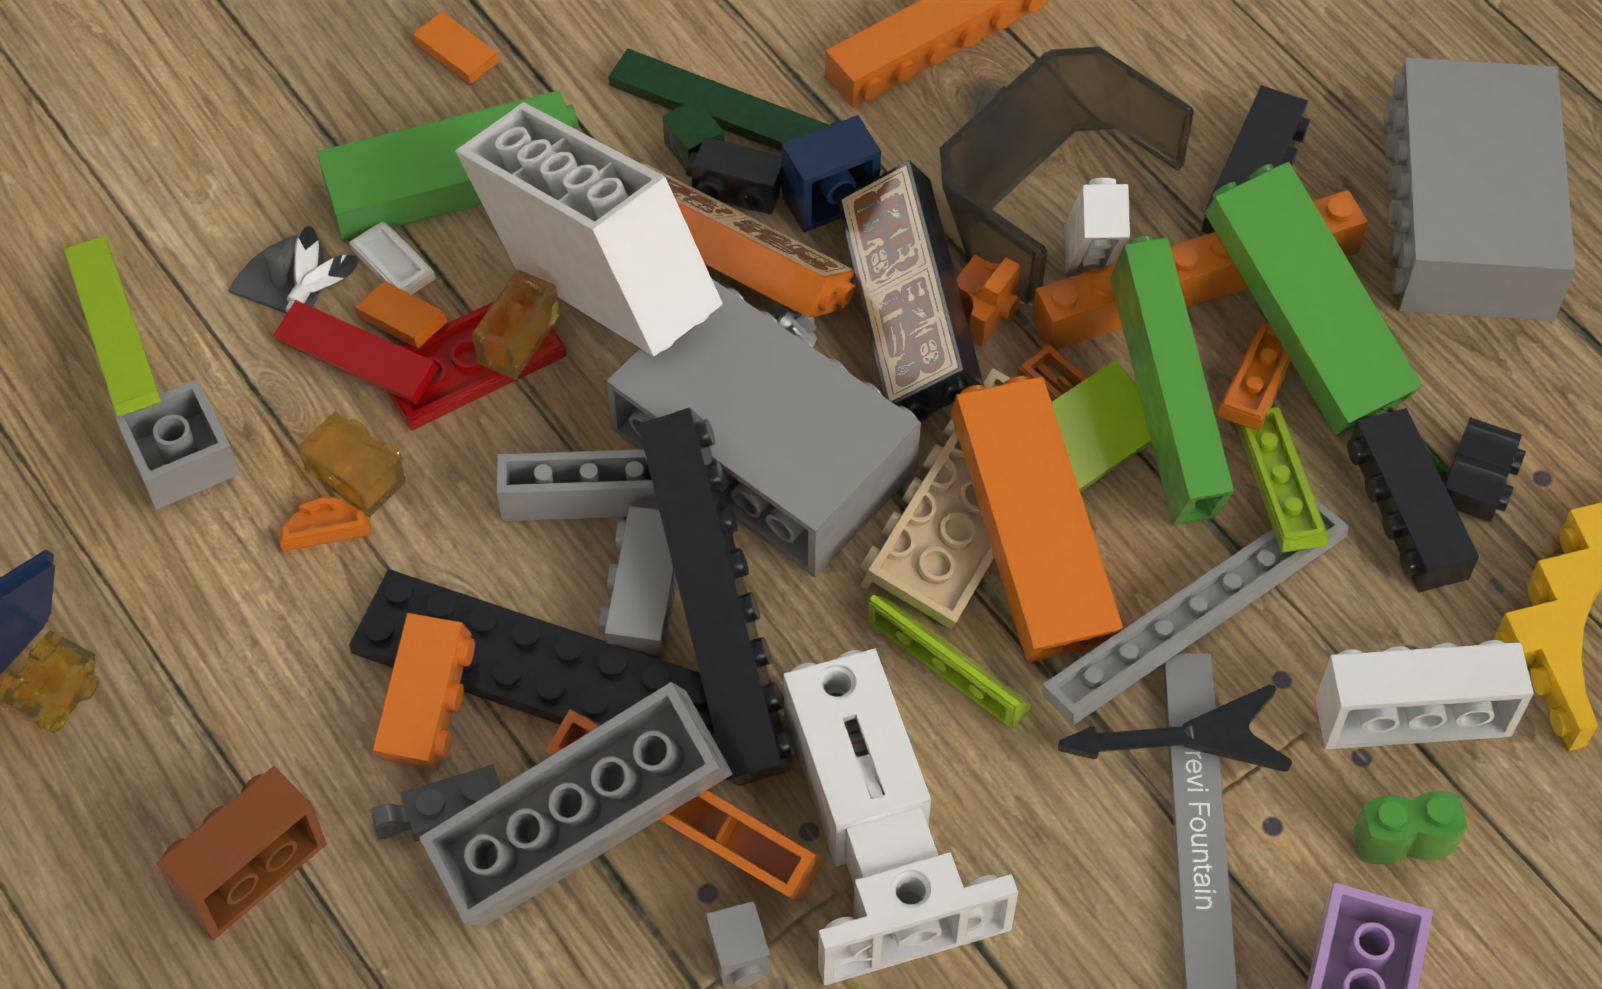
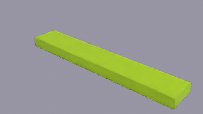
M103 235L64 248L117 416H123L162 402L106 236Z

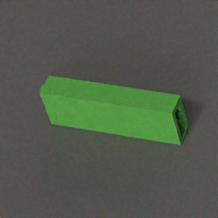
M558 90L317 151L323 179L342 241L358 237L382 221L386 222L391 228L482 205L455 150L523 102L574 129H578V120L573 105L566 106L561 91Z
M1290 162L1276 168L1272 164L1265 165L1249 176V181L1239 186L1235 182H1230L1216 190L1212 194L1214 199L1205 211V215L1335 436L1355 427L1357 420L1376 416L1412 397L1423 386Z
M1152 236L1137 237L1124 245L1110 280L1172 526L1213 519L1218 516L1234 492L1169 238L1154 240Z

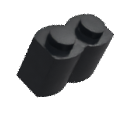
M1472 417L1469 418L1445 483V488L1457 511L1491 522L1496 509L1505 512L1514 486L1506 484L1508 475L1517 476L1526 453L1525 450L1518 448L1522 434Z

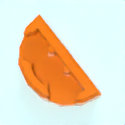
M319 497L302 503L298 507L299 511L290 517L287 524H283L279 544L282 552L370 536L372 532L363 511L343 503V500L338 497Z

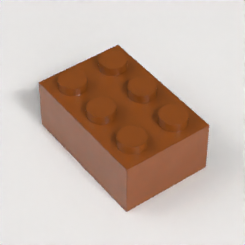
M273 766L263 775L259 774L251 778L244 785L241 793L226 806H220L212 810L205 817L202 825L186 839L182 838L172 843L164 852L163 857L156 863L177 904L214 941L324 848L327 843L312 803Z

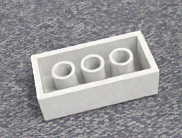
M1489 640L1473 646L1457 647V645L1452 643H1443L1429 649L1410 650L1408 647L1397 646L1389 648L1384 652L1363 653L1355 649L1342 651L1337 655L1330 656L1315 701L1325 749L1512 737L1534 693L1522 643H1504L1500 640Z

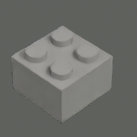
M198 379L159 394L162 402L119 417L117 413H113L124 444L155 510L240 475L231 446Z

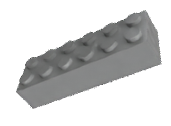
M670 682L419 838L463 923L484 927L733 773L686 690Z

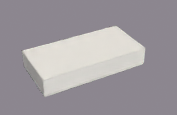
M382 221L349 242L351 250L382 282L386 281L411 295L435 280L434 271L386 222Z

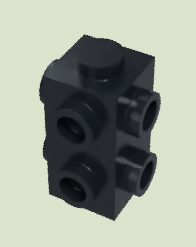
M704 137L699 151H693L689 157L686 175L692 177L693 188L720 202L772 215L782 191V156L727 141Z

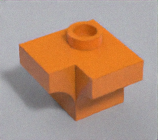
M974 254L956 278L966 318L969 322L972 341L982 347L1003 319L1010 320L1020 304V297L1017 296L1020 264L1007 257L1001 263H992Z

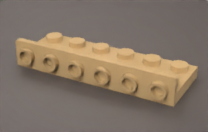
M992 368L983 383L986 388L1003 385L1005 381L1011 378ZM951 418L943 431V434L950 437L944 448L937 443L935 444L923 464V467L929 470L925 479L922 481L915 477L902 498L904 502L909 504L902 515L894 511L883 528L881 535L888 539L882 549L873 545L859 569L866 572V575L859 587L867 591L873 582L952 630L993 561L994 554L953 419Z

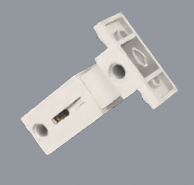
M876 648L864 652L851 650L841 654L835 660L820 664L804 663L792 669L791 672L784 673V719L791 733L795 751L834 865L836 867L847 864L854 884L853 917L838 918L828 923L825 929L819 930L818 970L823 985L826 986L1012 931L1018 890L1012 874L997 878L996 875L982 876L972 881L969 887L964 888L951 852L938 855L929 830L931 798Z

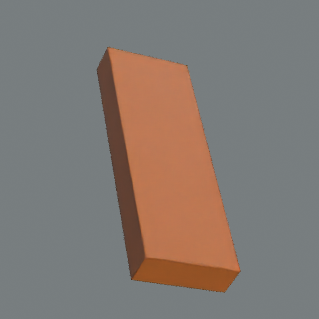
M1261 321L1219 406L1217 416L1260 431L1292 364L1269 323Z

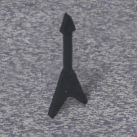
M1271 684L1184 723L1183 726L1096 733L1094 727H1089L1061 739L1058 744V750L1061 752L1090 759H1097L1099 752L1183 745L1192 750L1283 772L1289 771L1292 765L1290 758L1255 736L1249 728L1251 722L1273 698L1276 688Z

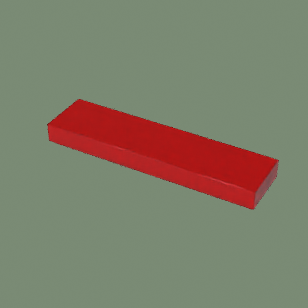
M295 300L273 334L278 342L414 404L418 403L439 369L434 361L298 300Z

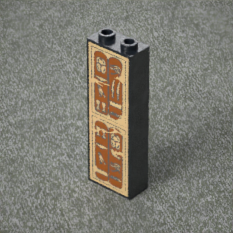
M908 160L837 199L884 397L898 407H906L916 416L918 421H922L928 418L931 413L954 403L956 395L960 394L964 389L975 385H984L931 180Z

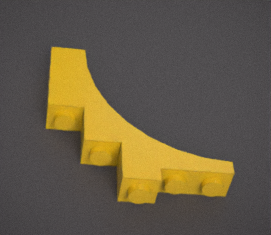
M1602 502L1570 510L1559 533L1560 545L1565 554L1537 562L1527 583L1528 596L1533 606L1505 613L1494 636V640H1500L1504 643H1522L1528 671L1531 670L1532 686L1538 695L1543 696L1550 711L1549 718L1552 729L1557 736H1562L1568 751L1586 747L1598 727L1586 694L1581 658L1584 626L1591 605L1598 594L1602 592Z

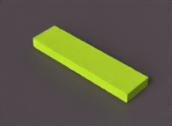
M1280 407L1270 408L1260 431L1235 423L1281 551L1289 552L1326 547L1328 533Z

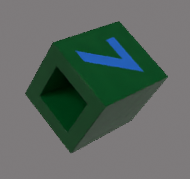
M698 99L685 106H679L662 116L664 143L685 170H687L691 153L699 151L704 137L724 141V131Z

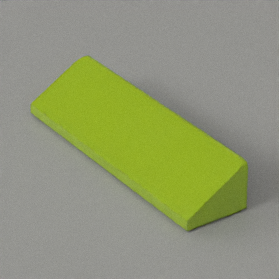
M874 594L869 598L868 623L1006 726L1013 729L1031 709L1032 703L894 601Z

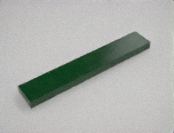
M628 48L608 76L609 86L672 110L698 99L721 129L781 152L782 144L794 137L807 135L829 126V124Z

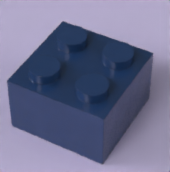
M859 115L844 121L833 122L828 127L807 135L796 136L782 144V198L804 233L841 219L842 216L837 198L880 176L881 150Z

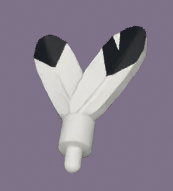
M310 226L305 227L296 238L294 248L295 286L287 297L289 302L285 309L287 313L295 300L305 303L310 293H315L345 279L352 274L358 264L356 256L340 255L317 267L319 240L314 229Z

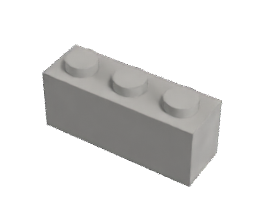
M629 506L626 522L619 521L617 526L615 547L616 549H621L618 564L611 563L609 568L607 590L613 591L610 606L603 605L601 609L599 633L605 634L607 644L618 645L648 656L663 658L677 579L660 511Z

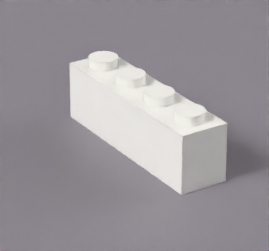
M1096 178L1090 180L1089 185L1082 186L1064 225L1065 275H1080L1115 264L1124 245L1130 238L1128 184H1116V179Z

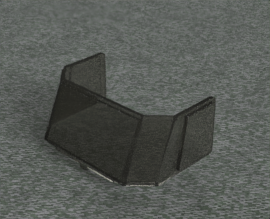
M1100 46L1052 49L1042 54L1007 87L1003 86L996 92L992 101L940 147L942 188L967 259L971 260L975 254L986 261L1001 263L1007 257L1020 264L1017 296L1020 297L1021 304H1029L1033 307L1035 290L1043 286L1047 249L1043 244L992 209L1074 132L1115 129L1173 169L1179 170L1183 167L1194 115L1193 108Z

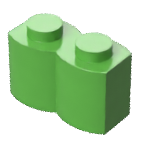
M1434 791L1421 794L1413 800L1400 796L1374 798L1363 805L1353 830L1360 860L1371 864H1390L1400 861L1406 856L1423 860L1446 857L1456 851L1468 826L1460 795L1451 792Z

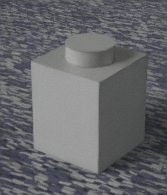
M754 901L706 914L707 933L722 986L735 984L737 987L750 986L762 980L764 975L771 974L770 953Z

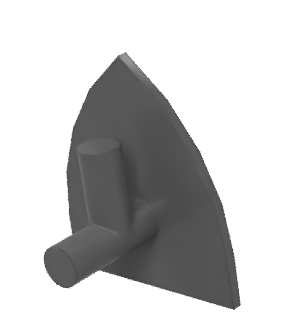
M298 235L288 237L267 247L251 259L229 288V293L287 314L285 310L289 303L287 297L295 286L294 248ZM320 243L317 267L324 263L323 250ZM320 291L310 293L304 304L313 307Z

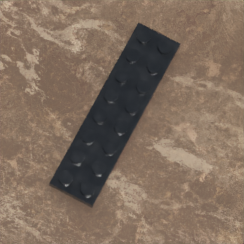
M390 569L386 572L349 643L352 654L394 668L407 613L462 622L472 634L471 638L475 641L472 662L469 667L464 666L460 684H463L464 692L560 725L570 709L602 725L672 682L686 690L711 736L714 732L699 672L618 645L607 644L606 641Z

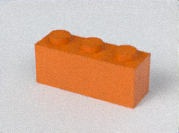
M407 613L373 751L383 760L439 771L441 758L446 759L448 757L453 739L452 731L449 730L452 713L460 710L463 701L464 687L463 684H460L464 666H470L475 650V641L471 638L472 634L462 622Z

